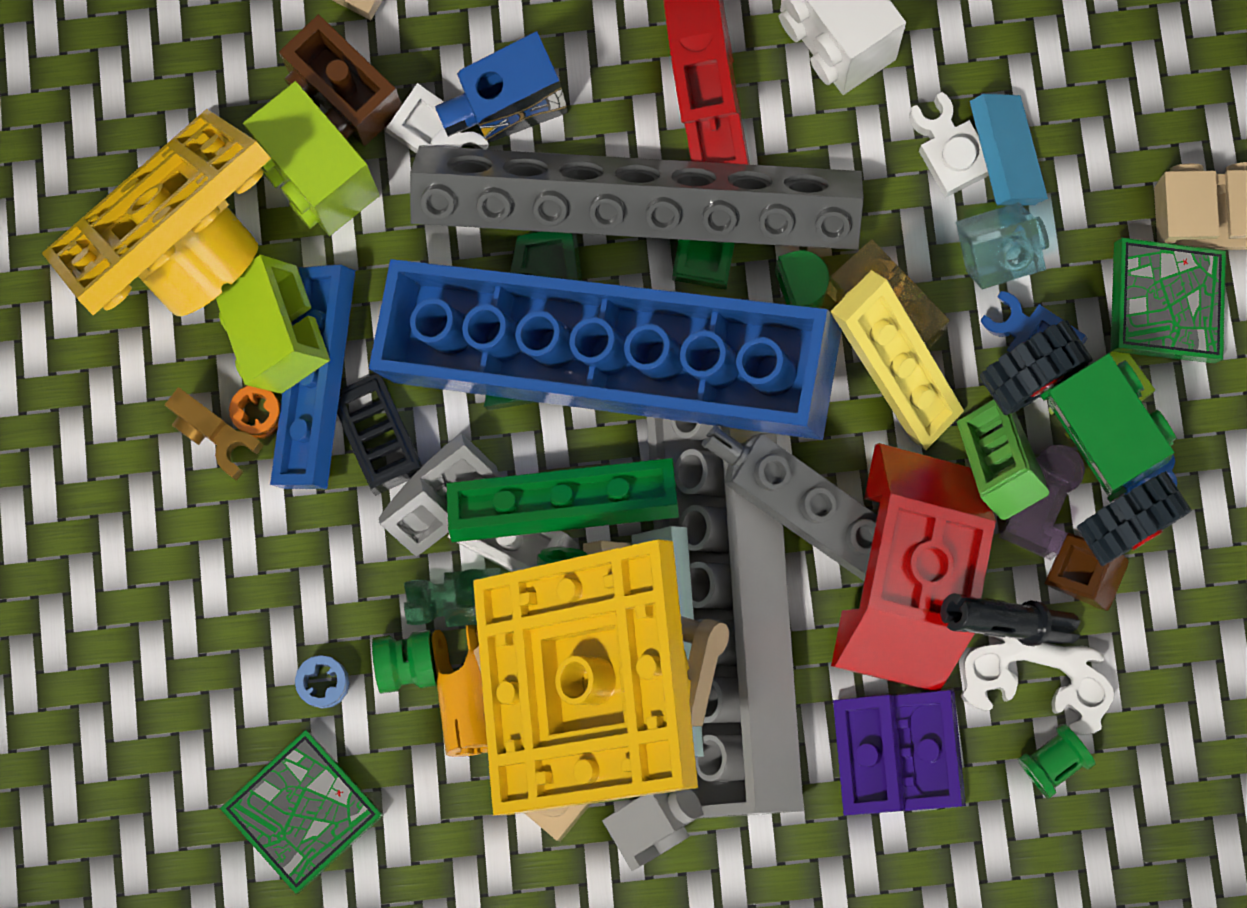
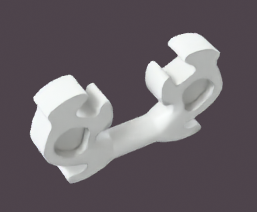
M989 636L998 639L1002 644L977 648L965 657L962 664L965 689L961 693V698L971 708L987 712L993 708V704L986 697V691L1001 690L1002 698L1006 702L1013 698L1018 686V677L1009 671L1008 665L1011 662L1021 660L1060 669L1070 678L1068 686L1056 689L1052 699V712L1058 714L1064 710L1065 706L1078 715V720L1067 726L1076 735H1088L1101 730V718L1109 709L1114 698V690L1111 683L1102 674L1086 664V662L1099 663L1105 659L1101 652L1091 647H1063L1047 642L1032 647L1023 645L1016 638Z

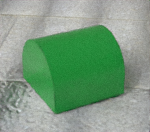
M804 250L778 256L775 275L785 304L820 308L825 300L829 284V272L824 261L816 254Z

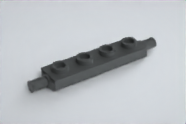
M714 426L707 433L706 436L709 438L703 440L702 446L728 463L724 484L865 581L878 515L762 433L751 436L742 444L723 432L718 426Z

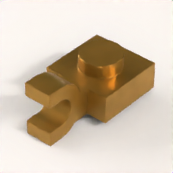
M179 387L165 403V406L178 416L172 426L197 445H200L205 437L217 445L215 457L218 465L236 481L243 471L231 461L233 449L238 446H246L252 452L258 454L264 446L252 435L233 429Z

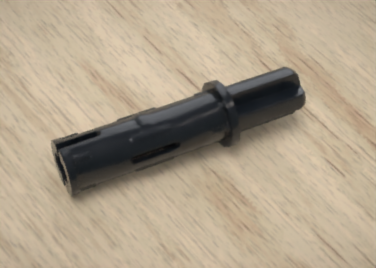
M953 593L948 595L941 605L940 615L943 623H948L947 628L955 632H973L994 637L1016 638L1023 645L1032 647L1041 645L1043 642L1057 644L1065 642L1074 643L1080 637L1077 628L1081 621L1077 615L1070 612L1048 609L1047 606L1038 601L1030 600L1021 605Z

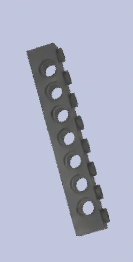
M419 146L410 171L411 224L859 250L863 207L862 171Z

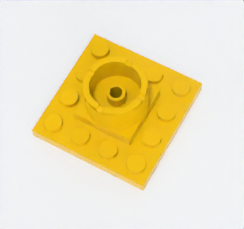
M206 109L43 251L42 254L75 297L92 315L96 314L102 307L107 311L120 304L132 289L130 283L136 277H139L174 315L185 316L193 313L223 293L221 290L222 286L225 283L232 285L253 261L259 248L258 243L228 208L229 204L225 199L234 191L237 194H241L256 184L264 173L261 167L271 158L256 140Z
M657 539L473 580L493 816L513 815L698 788L689 702L691 681L688 679L687 673L690 668L684 651L673 541Z

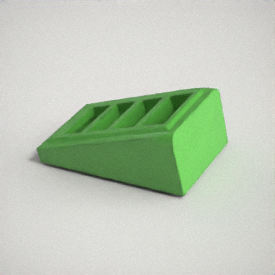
M992 400L957 421L980 497L1000 519H1008L1049 495V489L1043 472L1016 412L1004 415L995 400ZM1000 424L1003 425V427L999 428L998 430L994 431L993 433L989 434L983 439H979L981 435L985 434L991 429L997 427Z

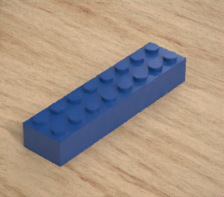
M390 259L369 370L397 384L823 440L842 330L828 309Z

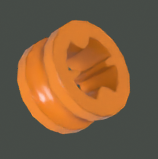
M246 386L232 397L229 405V416L233 424L240 431H244L256 439L266 438L274 434L278 429L281 403L271 391ZM257 399H265L264 408L270 413L269 417L264 423L255 419V426L247 425L249 416L243 411L246 404L252 401L257 405Z

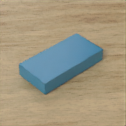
M982 94L971 100L970 106L996 204L1036 205L1048 199L1021 95Z

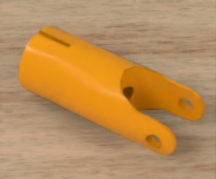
M469 621L466 625L468 653L464 665L457 671H454L450 664L448 646L444 634L440 630H434L432 633V647L445 753L447 756L452 757L473 756L488 752L481 672L473 651L479 646L477 624L474 621Z

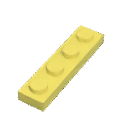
M870 270L830 312L909 438L924 450H927L964 410L888 281Z

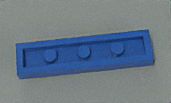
M343 265L299 267V274L311 309L292 321V326L306 316L315 317L330 361L282 393L270 481L272 486L283 489H327L356 271Z

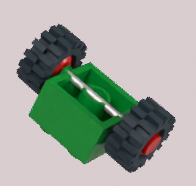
M1067 320L1061 321L1056 325L1054 324L1042 333L1039 332L1033 335L1028 341L1020 343L1014 347V350L1005 353L998 358V361L989 365L986 368L987 370L980 374L979 377L1004 415L1014 413L1023 406L1026 407L1037 398H1042L1043 401L1048 399V404L1108 495L1107 500L1111 503L1077 526V529L1101 566L1115 560L1131 549L1135 550L1163 533V529L1192 511L1166 471L1127 493V488L1169 463L1175 453L1171 446L1174 445L1173 441L1177 439L1176 435L1158 409L1149 414L1139 398L1142 397L1141 391L1144 390V387L1129 363L1124 360L1117 365L1110 353L1089 365L1093 359Z

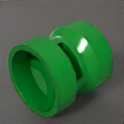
M430 630L412 632L407 639L395 640L390 635L373 637V665L380 694L398 692L402 685L415 684L419 688L437 686Z

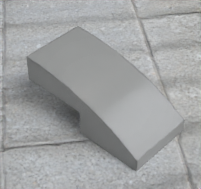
M460 433L429 459L401 488L380 515L379 523L417 557L449 533L446 483L499 477L497 466Z

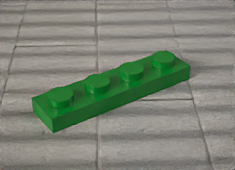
M673 458L446 483L448 531L451 543L679 518Z

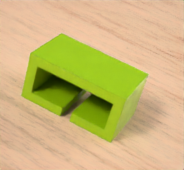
M260 254L253 259L248 268L232 285L225 283L222 286L221 290L223 293L216 297L220 310L219 319L227 331L236 357L235 366L245 385L282 394L330 361L315 317L306 316L292 326L291 324L292 321L311 309L296 265Z

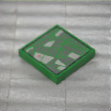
M1121 238L1115 241L1111 351L1206 363L1222 361L1224 351L1226 251Z
M308 730L301 733L220 808L295 894L302 892L384 816Z

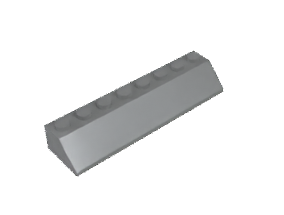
M647 417L649 460L673 458L679 518L653 520L654 530L669 526L687 527L694 620L701 622L709 618L726 624L729 629L727 647L717 659L702 726L704 757L695 758L698 788L690 790L699 799L701 810L704 814L698 819L804 811L783 524L724 484L728 463L702 446L703 440L709 438L706 435L714 427L713 425ZM718 426L719 429L740 444L751 436L760 433L777 444V436L774 433Z

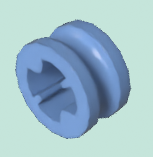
M323 655L314 656L304 661L297 670L295 677L296 691L301 699L309 705L323 709L334 707L342 702L348 693L350 685L349 676L344 666L335 659ZM319 667H331L327 673L333 677L337 676L336 687L327 688L323 698L314 697L317 690L312 687L308 689L309 677L318 676Z

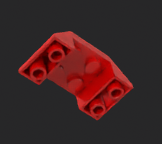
M877 443L874 447L864 499L880 503L860 607L859 609L842 610L831 667L937 692L941 691L975 634L973 632L949 630L947 628L948 623H943L941 619V605L944 599L953 593L975 598L982 597L996 520L993 511L980 497L970 467Z

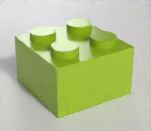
M296 81L243 122L249 136L256 140L271 158L261 167L264 171L263 175L274 188L284 183L281 190L290 200L289 204L309 229L318 223L330 237L380 196L367 163Z

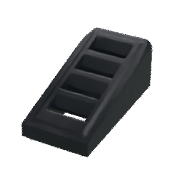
M375 373L340 389L337 415L372 493L377 496L409 481L423 465L382 376ZM374 391L377 392L379 401L353 413L349 412L346 404ZM385 411L388 419L358 432L356 423ZM394 430L397 438L369 451L366 450L365 442ZM402 448L405 457L377 470L375 469L373 461Z

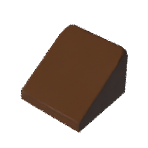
M1066 532L1044 584L1096 608L1108 611L1129 562L1124 555H1121L1106 565L1101 566L1083 537Z

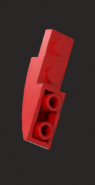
M664 0L681 122L685 124L691 161L750 165L732 65L734 59L723 0Z

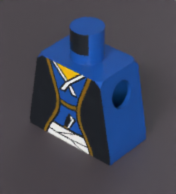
M534 32L461 69L457 75L464 94L435 106L448 137L478 124L487 142H493L568 113L560 81L538 32Z

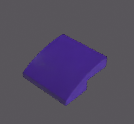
M947 690L896 696L881 695L833 700L844 816L966 806L954 691Z

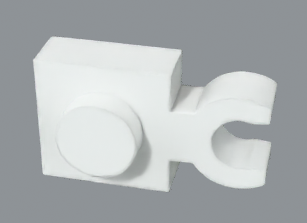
M418 83L385 131L415 153H417L419 146L450 148L473 146L476 149L485 150L489 146L487 140L475 132H458L448 137L435 109L436 105L444 101Z
M941 92L936 95L934 100L936 108L940 111L941 116L934 120L925 118L918 105L911 107L909 119L912 127L918 133L930 138L928 142L920 146L919 153L946 198L989 176L979 136L969 120L957 127L954 126L951 120L953 115L952 102L945 93Z

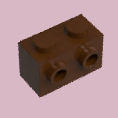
M319 14L279 51L289 72L284 78L286 83L290 86L296 81L311 99L314 97L327 110L325 116L345 139L352 134L365 147L391 122L402 106L396 88Z

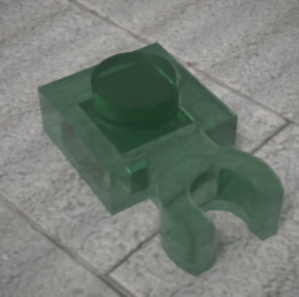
M501 568L444 573L443 584H433L422 579L405 582L404 588L407 602H404L406 623L409 625H422L433 621L436 617L445 616L446 627L476 625L473 580L501 574Z

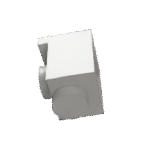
M688 789L640 796L602 821L631 871H634L689 838L690 836L685 826L704 814L701 810L699 799L692 790Z

